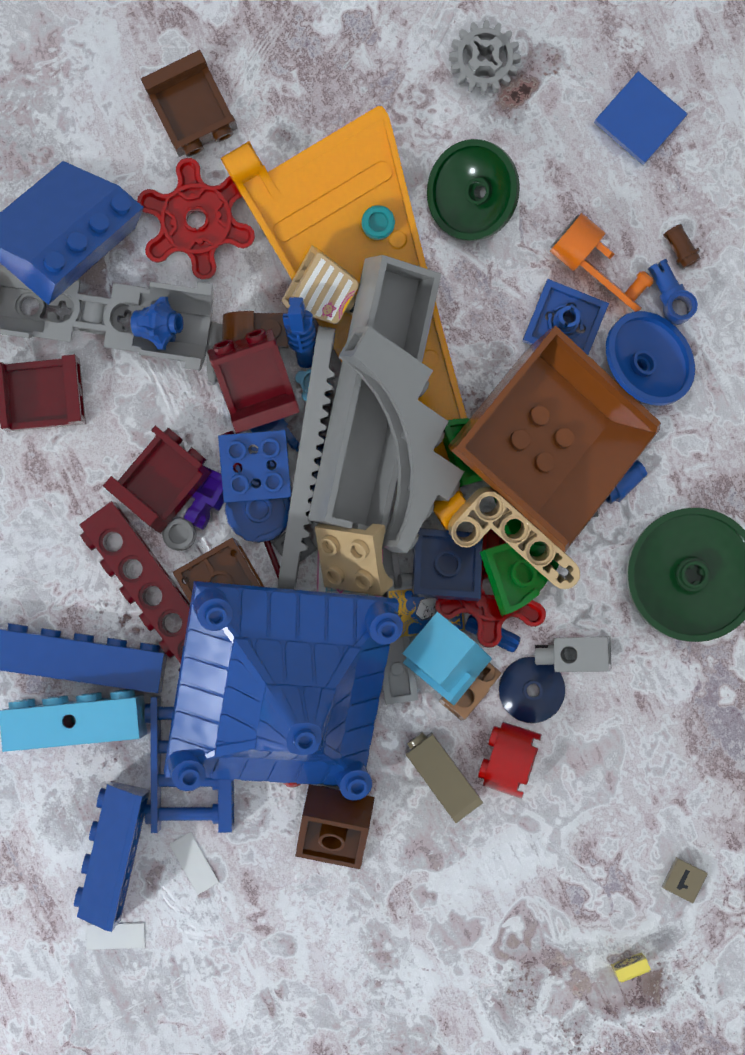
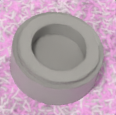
M173 518L162 531V538L164 543L173 550H187L196 540V529L190 521L184 518Z

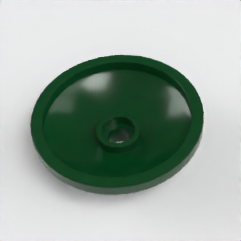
M469 139L452 145L437 159L428 179L427 201L435 222L447 234L462 240H482L496 234L508 223L518 203L520 183L517 169L510 156L494 143L480 139ZM482 187H485L486 194L481 198L480 190Z

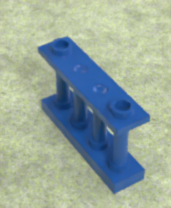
M161 696L150 697V703L145 704V723H150L151 804L145 805V824H151V833H158L161 830V821H212L213 824H218V833H232L234 830V780L205 778L204 783L200 787H212V790H218V804H213L212 807H161V787H175L171 778H165V775L161 774V754H167L169 741L161 740V720H172L174 707H161Z

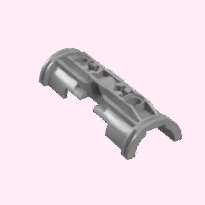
M0 263V334L29 339L31 337H39L71 342L74 330L105 335L103 347L139 352V355L185 361L184 368L199 371L202 369L212 320L213 284L197 282V288L150 282V288L113 283L111 298L79 294L81 284L79 278L49 304L51 308H61L62 303H66V307L71 310L70 315L67 314L63 320H60L58 314L48 311V318H43L46 313V303ZM160 297H168L171 308L176 313L182 315L184 325L182 332L176 334L175 342H168L166 350H159L150 340L134 336L131 325L128 330H125L124 325L119 322L120 318H126L127 313L132 315L135 310L149 307ZM27 298H35L39 302L37 313L31 316L24 315L21 310V305Z

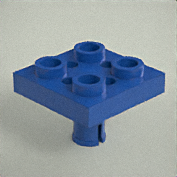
M547 279L522 342L532 345L556 325L589 355L609 303ZM546 313H549L548 316H547V317H548V320H546V318H545V314H546ZM579 326V330L582 331L585 328V332L578 333L576 329Z
M286 430L218 435L224 503L288 498L292 496ZM250 445H256L258 448L252 447L251 450H252V451H258V452H257V453H256V452L250 453V452H249V446H250ZM272 460H274V461L276 462V464H277V465H276V468L273 469V470H270V469H269V463H270V466H271V467H274L275 464H274V462L272 461ZM234 464H242V471L240 466L236 465V470H238V472H235L233 469ZM253 479H260L261 486L258 488L253 487L252 484L259 485V481H253Z

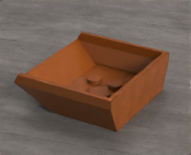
M555 325L521 355L450 442L448 448L565 553L659 432L661 422L633 396L627 393L617 381Z

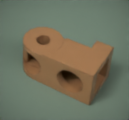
M489 662L455 705H452L443 696L439 702L459 720H465L490 691V687L499 678L501 672Z

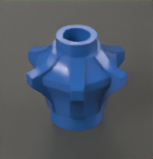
M160 297L149 307L135 310L131 316L133 335L150 340L159 350H166L168 342H175L176 334L181 333L183 330V317L171 308L168 297Z

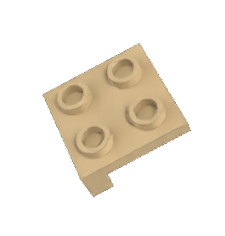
M320 523L315 526L324 587L382 596L393 586V580L386 574L382 562V545L386 532L385 525L373 523L366 530Z

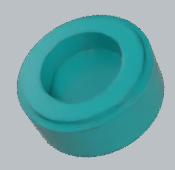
M376 205L370 207L363 214L362 230L370 239H386L391 235L395 226L393 213L384 206Z

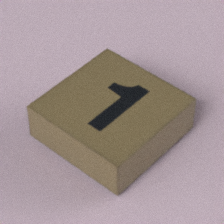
M676 857L662 884V888L694 903L708 873Z

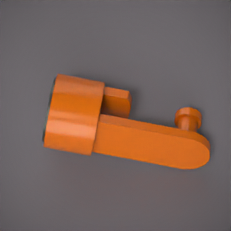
M583 213L578 214L551 245L550 252L572 271L579 265L582 266L635 312L640 311L642 307L635 300L647 286L649 288L652 286L653 278L645 271H640L636 275L637 279L624 292L585 258L595 247L609 259L615 253L600 241L606 232Z

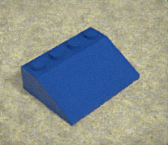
M62 161L0 212V263L49 305L136 229L144 207L119 185Z

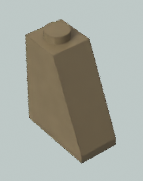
M421 732L407 743L410 749L405 752L406 756L455 823L483 804L480 796L432 732L427 736Z

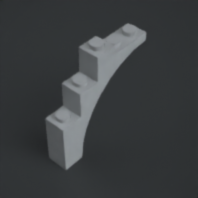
M357 327L353 329L339 358L360 375L375 394L387 417L395 442L398 483L392 520L382 546L390 552L407 554L417 543L419 538L418 532L423 522L432 514L434 501H449L460 487L459 480L464 471L433 451L442 442L445 435L444 429L449 422L418 401V398L428 389V379L433 370L372 327Z

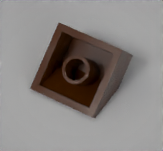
M309 784L295 857L361 869L375 797L366 796L360 800H349L342 795L340 790Z

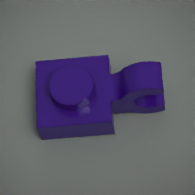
M208 467L206 468L212 473L193 494L192 498L195 500L184 516L185 520L192 522L194 526L202 530L209 522L210 509L213 508L220 511L224 503L222 475Z

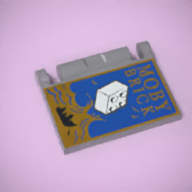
M413 573L398 574L399 588H394L393 575H388L393 580V586L385 595L388 598H396L398 600V615L403 622V631L399 638L417 636L436 614L435 603L437 598L412 597ZM464 613L458 614L452 619H447L459 630L466 631Z

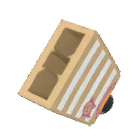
M311 245L281 301L288 309L290 307V297H302L306 310L313 314V318L337 324L344 312L353 315L357 297L355 292L359 287V282L318 248Z

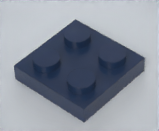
M420 528L418 532L419 538L413 550L412 597L479 601L481 599L482 557L480 552L482 551L483 537L477 544L467 548L457 545L449 534V530ZM456 531L459 537H467L472 533Z

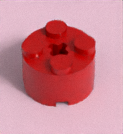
M506 722L502 723L501 728L494 726L488 745L494 748L490 760L483 759L478 778L484 779L483 786L522 799L524 792L518 789L520 783L524 785L528 783L538 751L537 747L532 746L534 739L541 741L542 734Z

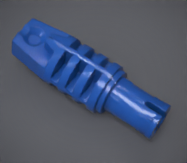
M290 297L288 313H283V323L288 345L295 351L297 364L302 368H311L317 337L313 314L306 310L302 297Z

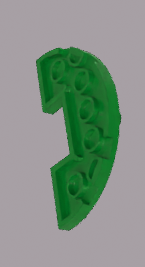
M469 418L447 420L449 422L444 429L443 443L449 461L464 471L459 480L460 487L484 481L448 448L450 442L468 422ZM519 519L509 520L505 525V533L511 535L517 533L521 528V521ZM538 541L532 544L530 555L535 557L542 555L546 548L545 542ZM508 543L480 552L501 616L527 605L540 594V591L548 581L546 577ZM553 559L550 564L557 570L559 564Z

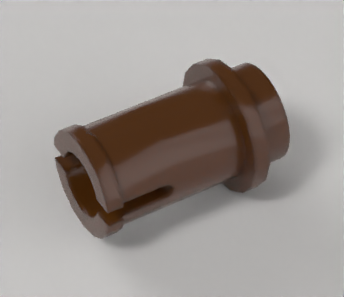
M682 224L676 225L663 234L678 258L676 261L677 265L681 264L683 269L701 259L698 254L700 249L694 248Z

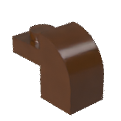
M236 311L223 314L222 341H236L245 338L247 333L256 329H264L265 331L272 329L278 348H289L283 323V313Z

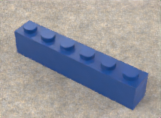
M8 623L7 629L0 628V671L161 693L167 655L165 652H160V645L140 643V648L126 647L127 640L107 638V644L94 642V635L74 633V638L71 639L61 637V631L41 628V633L37 634L28 632V626Z

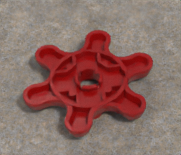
M184 158L176 166L178 184L173 192L162 194L153 189H147L138 196L137 202L144 207L142 212L156 216L161 224L159 234L146 244L145 252L147 257L156 263L165 261L174 252H184L191 258L193 274L201 280H207L215 275L217 265L214 254L219 246L232 244L238 248H248L254 242L255 233L251 226L237 222L232 216L233 204L242 198L232 178L229 176L216 186L207 185L201 179L199 163L192 158ZM195 211L202 212L206 216L204 225L199 227V229L192 228L187 223L189 215Z
M490 529L483 536L482 551L505 544L506 542ZM483 560L481 599L479 601L437 599L435 603L436 612L446 619H452L461 613L472 615L478 623L477 640L483 647L487 648L495 647L501 641V628L506 619L511 617L519 618L526 625L536 627L541 625L546 617L544 607L534 600L514 612L501 616L495 596L486 595L482 587L483 580L488 578Z

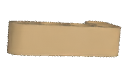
M482 487L476 490L449 521V534L454 542L461 547L468 548L474 546L492 529L556 587L569 589L575 586L580 579L579 567L571 557L557 547L491 487ZM487 496L495 497V508L490 512H482L479 508L481 500ZM511 519H519L521 521L520 530L512 535L505 533L506 523ZM462 522L473 524V531L467 537H459L456 534V529ZM538 541L545 542L546 548L542 555L537 557L530 555L532 544ZM553 559L560 566L567 569L568 574L565 577L558 574L550 564Z

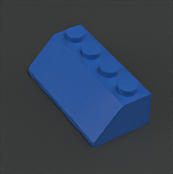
M114 781L109 782L106 789H100L96 807L101 808L99 821H93L89 834V840L94 841L91 854L86 853L81 870L82 874H86L84 887H78L74 900V907H79L77 918L110 932L121 921L145 816V805L148 803L150 794L149 789Z

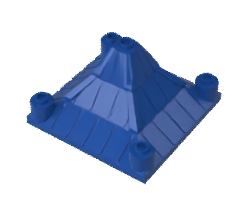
M194 581L164 766L165 778H171L174 786L182 791H193L204 783L205 778L313 785L324 784L338 786L342 795L349 800H360L366 797L372 788V779L366 767L390 649L389 646L401 636L403 631V622L398 615V600L388 597Z

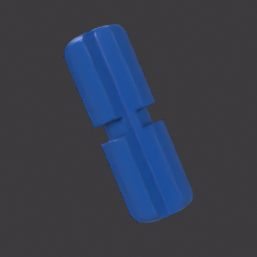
M470 615L465 623V630L476 635L478 623ZM501 628L502 638L497 646L507 651L515 652L521 638Z

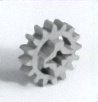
M488 20L484 21L483 28H478L476 23L472 22L469 33L464 29L459 31V37L462 41L455 39L452 41L451 47L456 51L449 53V61L457 63L451 66V73H460L457 83L461 85L467 81L469 83V92H472L475 87H480L481 95H485L487 88L491 87L494 93H498L499 83L508 87L511 82L508 75L516 76L518 73V68L513 64H518L521 60V55L514 53L519 48V42L510 43L512 32L510 30L502 34L500 32V23L492 29L489 28ZM480 38H489L492 40H481ZM465 48L467 50V54L471 57L466 66L463 61V52ZM503 50L505 51L507 58V63L505 67L502 65L503 62L499 59V56L501 55ZM481 54L485 57L489 54L491 56L490 62L487 59L480 61L479 55ZM478 75L489 76V78L478 77Z

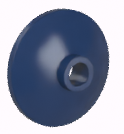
M524 657L511 663L503 672L499 682V697L505 710L515 719L526 723H539L551 718L560 709L565 697V683L561 673L555 672L554 665H536L535 657ZM531 684H536L539 687V693L535 697H530L527 694V688Z

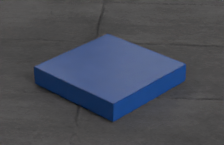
M638 71L595 119L594 123L638 162L644 165L685 119L688 113Z

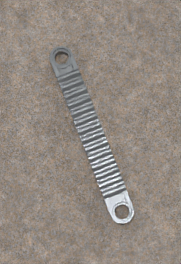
M319 326L317 331L278 579V588L295 590L301 552L309 548L303 542V539L311 536V533L305 529L306 525L313 523L308 521L307 512H310L311 507L309 499L313 498L314 493L311 490V486L316 484L317 479L313 474L319 470V465L315 461L322 457V452L317 450V448L325 443V440L319 435L320 433L327 432V427L322 424V420L329 418V413L324 410V407L331 405V400L326 397V394L333 392V386L328 381L335 379L336 376L330 370L335 328Z

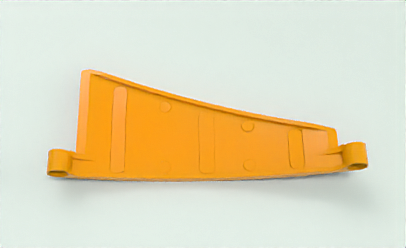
M382 106L373 108L267 172L265 166L258 158L250 141L221 157L222 163L291 280L295 277L311 245L318 248L350 273L359 283L364 260L369 257L385 255L427 269L389 115ZM372 206H384L394 215L395 226L391 235L386 239H370L362 230L363 214ZM435 301L422 362L432 369L433 372L428 379V389L418 398V401L446 420L467 418ZM344 312L337 324L315 318L319 326L336 329L333 350L338 358L347 342L352 315ZM442 440L433 451L449 461ZM460 488L449 501L435 500L433 503V511L445 530H448L451 517L466 502Z

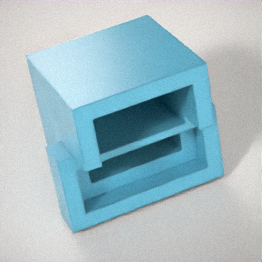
M436 612L402 653L407 657L403 664L452 705L458 702L492 660L476 642L438 612Z

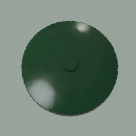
M705 508L675 510L651 522L634 542L629 553L626 568L629 596L644 621L665 636L688 642L717 639L740 626L745 621V530L725 514Z

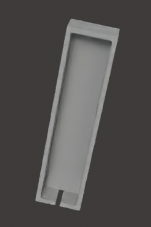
M385 255L365 258L347 340L354 328L370 326L420 362H423L441 273ZM342 361L308 521L366 530L374 523L385 525L386 530L398 477L395 442L387 417L375 394L360 375Z

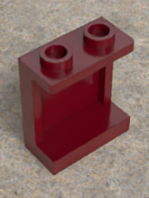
M256 329L247 333L245 338L236 341L223 340L216 343L213 349L208 350L209 360L215 371L236 434L300 413L272 329L266 331L264 329Z
M75 354L64 355L62 359L12 364L0 362L1 429L10 432L86 424L80 358Z
M155 425L151 431L156 436L119 480L110 476L103 487L148 526L161 534L212 472L203 466L207 459L192 447L188 452L180 446L183 439L170 428L163 432Z

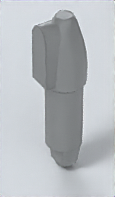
M211 322L207 345L208 382L212 385L216 384L217 377L211 366L208 350L213 349L216 343L222 341L223 324H217V322Z

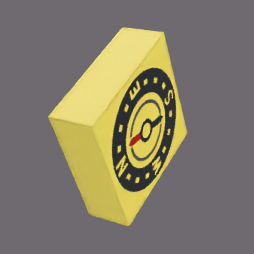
M642 952L611 964L616 978L621 983L651 970Z

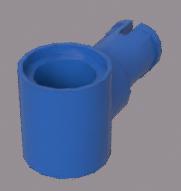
M664 259L658 264L650 266L648 271L661 292L659 297L663 303L664 317L672 324H684L696 313L697 299L691 292L686 291L683 284L679 285L667 263V259ZM673 301H683L688 308L687 314L678 315L675 313L672 307Z

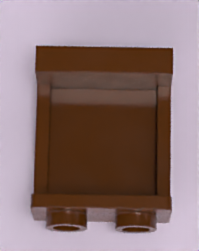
M201 50L140 78L179 157L186 155V157L196 155L204 149L203 145L213 140L216 142L224 141L234 134V130L238 129L233 115H231L208 69Z

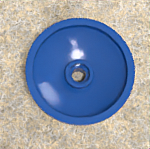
M637 311L624 315L611 327L606 339V357L613 376L627 393L641 402L655 406L672 404L686 395L694 381L695 361L686 338L675 325L655 313Z

